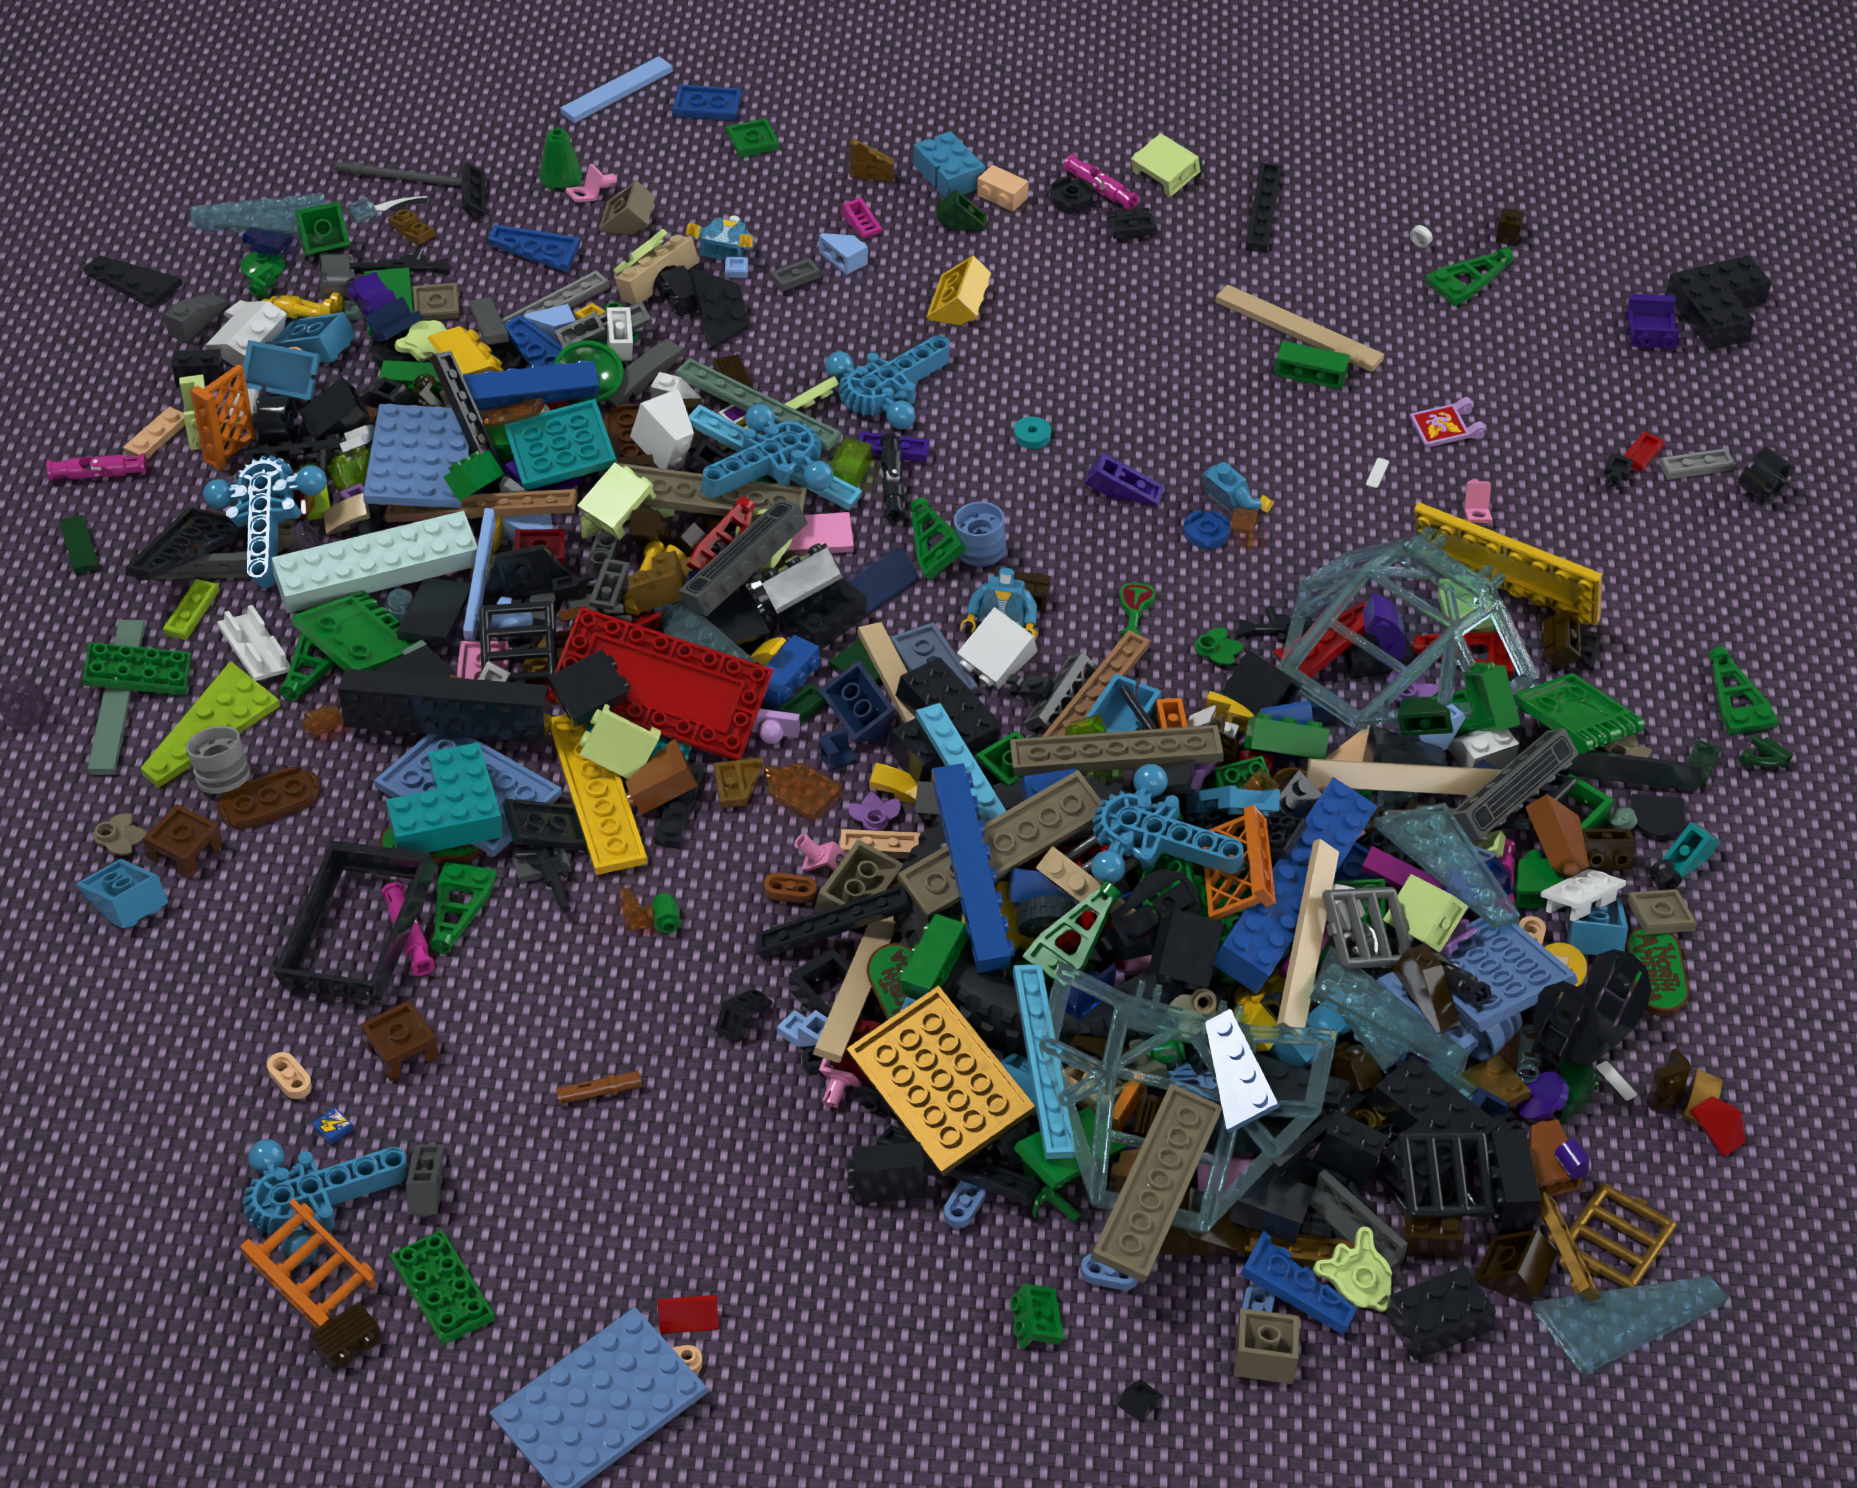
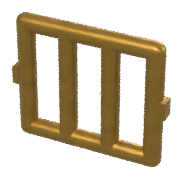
M1602 1183L1569 1230L1574 1240L1580 1235L1634 1265L1635 1268L1628 1277L1579 1249L1591 1274L1596 1277L1601 1274L1627 1290H1634L1677 1227L1676 1222L1646 1206L1647 1201L1637 1196L1634 1199L1607 1183ZM1607 1196L1661 1226L1662 1229L1654 1237L1600 1207V1204ZM1594 1216L1649 1248L1641 1257L1589 1228L1586 1224Z

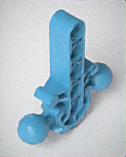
M934 336L889 362L879 358L876 353H869L867 355V364L857 367L856 370L854 369L853 359L848 353L842 351L833 352L827 357L825 368L830 377L835 376L836 380H841L839 382V395L842 405H846L847 410H853L854 415L861 413L863 417L871 415L872 418L875 414L885 410L887 412V421L893 428L898 430L908 429L916 418L915 409L911 405L915 402L916 385L914 383L948 363L950 341L945 336Z
M760 403L751 406L745 415L748 429L744 431L743 451L707 466L703 471L701 492L706 497L716 498L765 475L776 479L779 485L787 486L790 475L793 472L798 473L802 469L804 470L803 474L806 485L815 491L825 490L831 485L834 475L828 463L818 461L822 445L819 435L815 433V429H809L808 424H800L799 420L791 422L790 419L787 422H781L776 425L774 423L775 414L771 407Z
M262 455L260 461L253 458L250 465L244 463L245 469L243 471L237 470L239 475L238 484L230 485V483L223 479H214L203 490L204 501L213 509L226 508L232 503L233 499L240 498L239 503L235 507H230L226 514L236 527L248 525L247 573L260 588L265 589L271 587L276 582L273 574L272 557L278 556L279 522L290 518L297 519L301 515V510L293 500L294 492L292 490H299L305 495L314 496L320 494L325 489L327 483L326 475L321 468L315 465H308L302 467L296 476H291L293 471L290 465L280 458L276 459L272 455L268 459Z
M1146 764L1135 772L1133 780L1134 787L1137 790L1135 794H1124L1122 790H1120L1118 796L1110 793L1109 801L1102 799L1101 807H1096V816L1093 819L1094 835L1100 846L1109 845L1108 850L1099 852L1093 858L1091 865L1093 876L1102 884L1104 881L1110 884L1119 882L1124 876L1126 869L1125 861L1122 857L1123 855L1131 856L1133 853V856L1141 861V867L1144 871H1152L1154 869L1155 863L1162 852L1229 874L1238 873L1244 867V852L1240 841L1177 821L1180 809L1179 800L1176 796L1171 795L1165 799V802L1151 804V798L1161 795L1165 791L1168 782L1167 774L1163 768L1156 764ZM1135 844L1141 845L1142 848H1137Z
M271 1139L260 1140L254 1143L249 1150L248 1161L256 1173L264 1176L260 1180L252 1179L251 1187L246 1188V1197L243 1200L244 1213L253 1229L257 1228L260 1235L268 1232L270 1237L294 1216L289 1204L294 1198L300 1205L303 1203L307 1204L315 1214L313 1218L326 1231H330L335 1227L331 1206L405 1181L408 1176L406 1153L401 1148L390 1147L318 1171L312 1154L304 1151L298 1156L299 1163L294 1165L291 1171H288L286 1168H281L284 1163L285 1153L280 1144ZM303 1223L282 1241L281 1252L285 1259H288L313 1236L311 1232L304 1230L305 1225ZM319 1246L297 1266H304L312 1262L318 1253Z

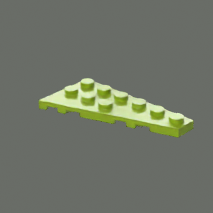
M230 661L141 767L142 775L157 788H160L191 767L186 752V744L196 733L216 726H228L236 729L240 734L280 707L279 699Z

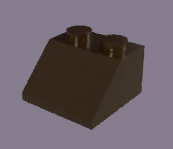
M1538 1229L1494 1236L1474 1278L1480 1286L1514 1300L1538 1297L1558 1252Z

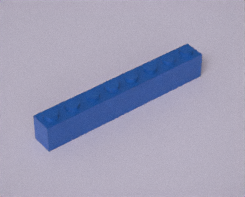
M964 763L932 768V785L977 973L1010 967L1011 957L1015 956L1012 940H1007L1005 933L1009 931L1006 915L1001 916L1000 908L1003 907L1000 891L995 892L994 883H997L994 867H989L988 859H991L989 844L983 843L982 836L985 835L983 820H978L976 812H979L977 796H972L971 788L974 787L971 772L966 773Z

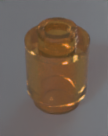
M325 705L307 712L302 720L305 732L313 737L337 729L338 725L342 724V717L336 705Z

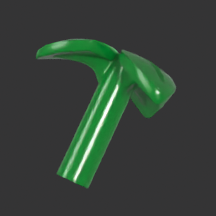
M1046 1184L1036 1196L1032 1207V1216L1036 1218V1213L1041 1203L1050 1201L1073 1223L1079 1218L1081 1213L1056 1192L1064 1188V1184L1054 1189H1051Z

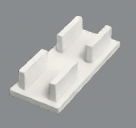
M253 605L248 606L247 614L233 617L229 611L224 612V620L217 621V626L254 681L289 672L290 664L286 659L285 652L274 636H270L265 628L264 621Z
M1587 869L1541 891V897L1548 899L1546 912L1552 913L1567 905L1571 907L1570 920L1576 921L1590 914L1592 902L1597 900L1596 907L1602 908L1615 901L1617 890L1626 886V881L1604 872Z

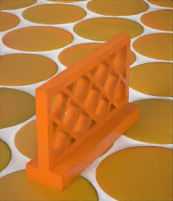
M239 364L204 389L195 386L190 390L203 460L220 472L227 467L226 459L256 438L244 368ZM237 376L233 387H231L230 384L233 378ZM220 388L216 398H214L212 393ZM227 390H230L229 396L226 402H224L223 399L226 395ZM240 393V397L236 405L233 404L237 394ZM220 405H222L223 408L218 417L217 412L219 410ZM234 408L229 420L226 419L230 409ZM241 410H242V411H243V415H242L240 421H239V422H236L237 419H238V417H239V414H240V412H241ZM226 423L227 425L221 435V428ZM237 426L233 436L229 437L233 427ZM244 428H246L247 434L240 439ZM230 441L227 449L224 450L226 442Z
M1254 804L1244 808V816L1209 830L1240 841L1242 846H1246L1244 867L1246 866L1250 870L1242 880L1238 878L1241 871L1228 874L1204 866L1209 918L1212 920H1219L1261 902L1265 907L1276 904L1267 819ZM1245 825V829L1239 838L1233 835L1238 828ZM1221 876L1227 878L1220 889L1214 887ZM1233 882L1240 884L1233 895L1226 893ZM1246 888L1252 889V896L1243 900L1239 899ZM1223 897L1228 899L1225 906L1217 910L1216 906Z

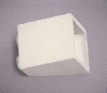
M676 389L642 402L630 435L647 455L653 454L654 463L660 469L679 470L682 468L694 435L680 392Z
M994 607L957 652L960 661L959 665L969 673L974 671L979 675V680L988 687L993 685L999 689L1006 683L1011 674H1015L1034 656L1037 648L1034 636Z

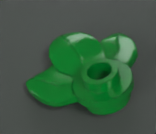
M1214 628L1198 638L1194 649L1198 655L1209 657L1216 664L1228 666L1235 664L1234 657L1243 650L1244 644L1226 638V628Z

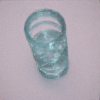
M1525 1025L1520 1029L1519 1063L1517 1064L1516 1075L1523 1082L1527 1083L1534 1082L1539 1077L1537 1067L1540 1065V1055L1534 1052L1535 1056L1523 1054L1531 1052L1537 1037L1531 1039L1524 1036L1527 1033H1535V1031L1523 1033L1525 1030H1534L1533 1025ZM1531 1069L1536 1072V1075L1527 1076L1521 1070ZM1519 1073L1522 1074V1075L1525 1076V1077H1529V1078H1533V1079H1524V1078H1522V1077L1519 1075Z

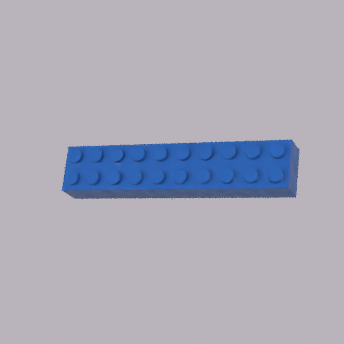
M1333 777L1305 818L1307 828L1287 859H1278L1272 868L1276 904L1265 907L1261 902L1246 908L1218 950L1214 966L1257 994L1295 936L1313 841L1322 839L1339 851L1337 871L1378 806Z

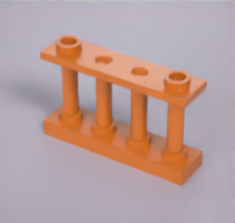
M293 1198L289 1202L291 1211L294 1214L293 1217L263 1244L258 1243L255 1245L248 1239L240 1248L243 1256L318 1329L330 1321V1312L362 1282L372 1291L376 1287L373 1277L375 1273L364 1261L360 1264L313 1218L315 1214L307 1204L303 1203L300 1205ZM303 1223L314 1235L282 1264L279 1262L275 1265L269 1259L271 1256L270 1252ZM324 1243L334 1255L302 1284L298 1282L295 1285L289 1279L291 1276L290 1272L319 1245ZM343 1262L354 1274L323 1303H313L308 1298L311 1296L310 1292Z

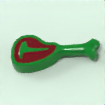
M1134 582L1126 583L1121 587L1120 605L1122 610L1129 616L1127 628L1120 631L1122 637L1128 630L1141 636V633L1137 630L1138 620L1143 610L1154 604L1156 595L1153 587Z

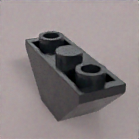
M382 377L369 384L359 394L365 408L377 413L379 404L422 406L403 384L386 377Z

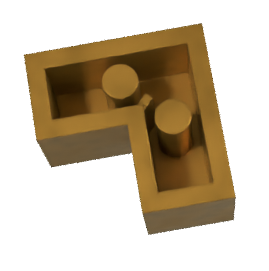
M665 551L657 554L655 557H652L651 570H640L629 576V590L638 613L683 600L678 590L685 585V575L676 551Z

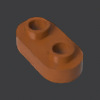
M772 873L764 880V893L773 900L808 903L814 900L817 895V884L814 879L808 876Z

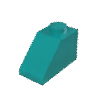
M1690 822L1661 860H1672L1675 865V871H1678L1683 878L1704 864L1721 841L1703 826Z

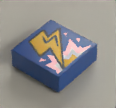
M336 1107L312 1122L313 1128L330 1145L353 1130L352 1123Z

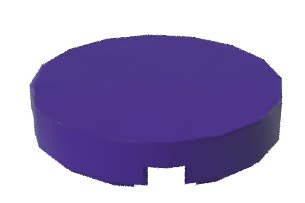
M1555 1072L1539 1074L1526 1084L1531 1090V1096L1529 1099L1517 1104L1519 1114L1530 1123L1548 1121L1553 1117L1551 1114L1556 1109L1560 1111L1564 1107L1569 1094L1568 1084Z

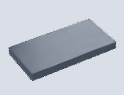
M934 622L889 637L908 672L941 657L974 694H978L979 687L971 675L959 665L958 656Z

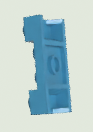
M1230 785L1186 793L1185 814L1195 815V820H1204L1208 812L1213 810L1227 812L1229 815H1244V808L1254 804L1264 817H1269L1270 812L1279 811L1280 790H1244Z

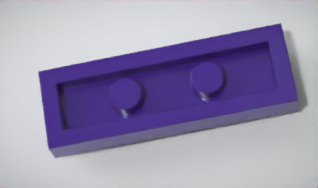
M860 431L856 454L881 457L883 446L880 445V438L885 434ZM899 436L901 437L899 451L902 453V460L927 461L930 448L929 439Z

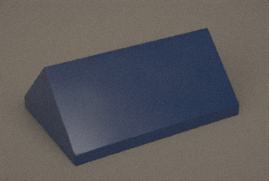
M898 547L883 552L844 580L867 595V615H869L919 580V576L904 549Z
M860 660L856 661L819 690L856 743L887 738L896 710Z

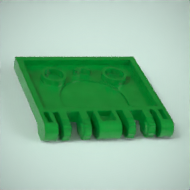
M360 591L292 616L291 621L294 627L344 671L346 668L375 671L376 668L401 657V651L417 642L397 639V630L401 622L391 613H388V610L385 608H377L379 606L377 601L366 591Z
M1574 673L1517 692L1513 696L1515 705L1523 713L1530 714L1539 720L1541 725L1552 730L1565 728L1580 754H1585L1595 750L1597 747H1603L1623 739L1626 735L1631 736L1645 729V722L1641 717Z

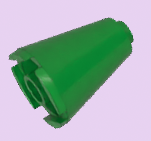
M555 128L549 131L546 136L539 179L540 183L549 190L555 191V188H562V191H566V188L576 187L581 183L582 170L568 133L560 128Z

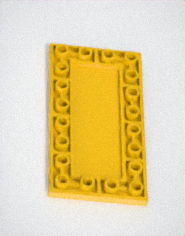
M1420 502L1415 506L1417 555L1423 561L1436 562L1441 564L1444 569L1459 571L1464 576L1488 575V586L1491 588H1502L1514 597L1521 598L1522 596L1531 600L1533 604L1539 607L1544 605L1550 607L1556 613L1568 610L1582 624H1598L1601 615L1602 573Z

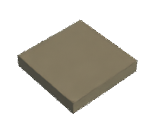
M457 283L412 286L413 312L420 311L423 317L421 321L460 318Z
M1678 889L1628 893L1626 901L1645 935L1696 930L1697 923Z

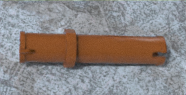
M639 1070L615 1076L611 1073L606 1078L556 1087L559 1105L606 1094L615 1096L620 1091L642 1088Z

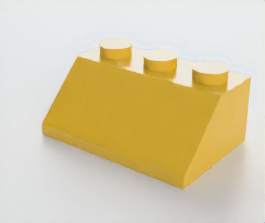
M971 256L943 273L926 318L930 321L962 325L967 321H973L979 314L978 310L984 300L983 295L989 285L988 281L991 272L975 256Z
M458 326L432 334L427 338L438 353L452 351L462 374L472 375L481 374L486 371H504L501 368L502 363L500 360L490 354L491 349L479 340L481 336L473 329L468 331Z

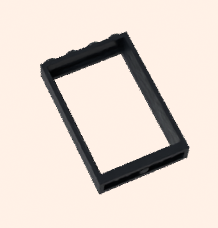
M331 841L273 971L281 987L288 990H307L315 994L320 992L328 993L337 997H356L364 1001H381L437 869L430 853ZM343 870L413 879L371 980L300 970Z

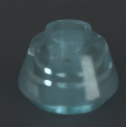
M393 590L388 594L384 608L399 621H402L414 597L407 590Z

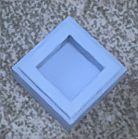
M726 257L725 278H748V257Z

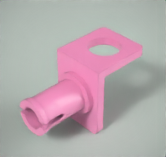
M589 164L584 186L566 188V193L575 202L595 201L598 198L600 188H614L616 184L611 183H617V179L613 173L603 175L593 164ZM575 192L583 193L585 196H578Z
M1473 479L1467 482L1464 512L1468 522H1492L1489 511L1491 483L1489 481ZM1474 514H1480V515H1483L1484 517H1475V516H1473V515H1474Z
M801 834L794 843V846L806 855L802 866L804 872L826 865L835 871L838 867L836 856L840 855L844 859L847 854L834 841L818 846L807 834Z
M823 1058L819 1071L830 1082L821 1102L827 1106L838 1108L845 1087L849 1085L860 1087L863 1083L852 1073L834 1069L833 1066H830V1060Z

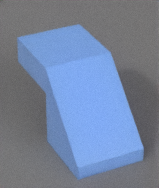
M794 1010L777 1026V1034L797 1047L816 1045L828 1018L816 1010L808 1018Z

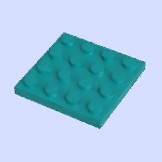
M596 399L503 423L523 488L526 491L606 470L614 463L617 464Z

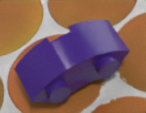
M377 272L369 273L345 284L349 300L356 303L365 317L397 299L393 290H389L380 280Z
M1372 593L1363 609L1365 632L1377 638L1379 654L1402 659L1406 651L1403 617L1397 611L1394 603L1385 597Z

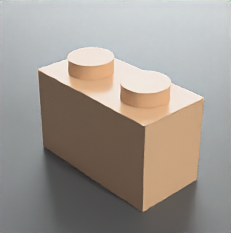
M992 165L978 177L977 196L1013 212L1028 199L1029 181Z

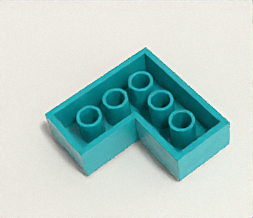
M480 742L428 752L430 774L435 790L386 799L388 820L396 849L428 853L503 837L501 813Z

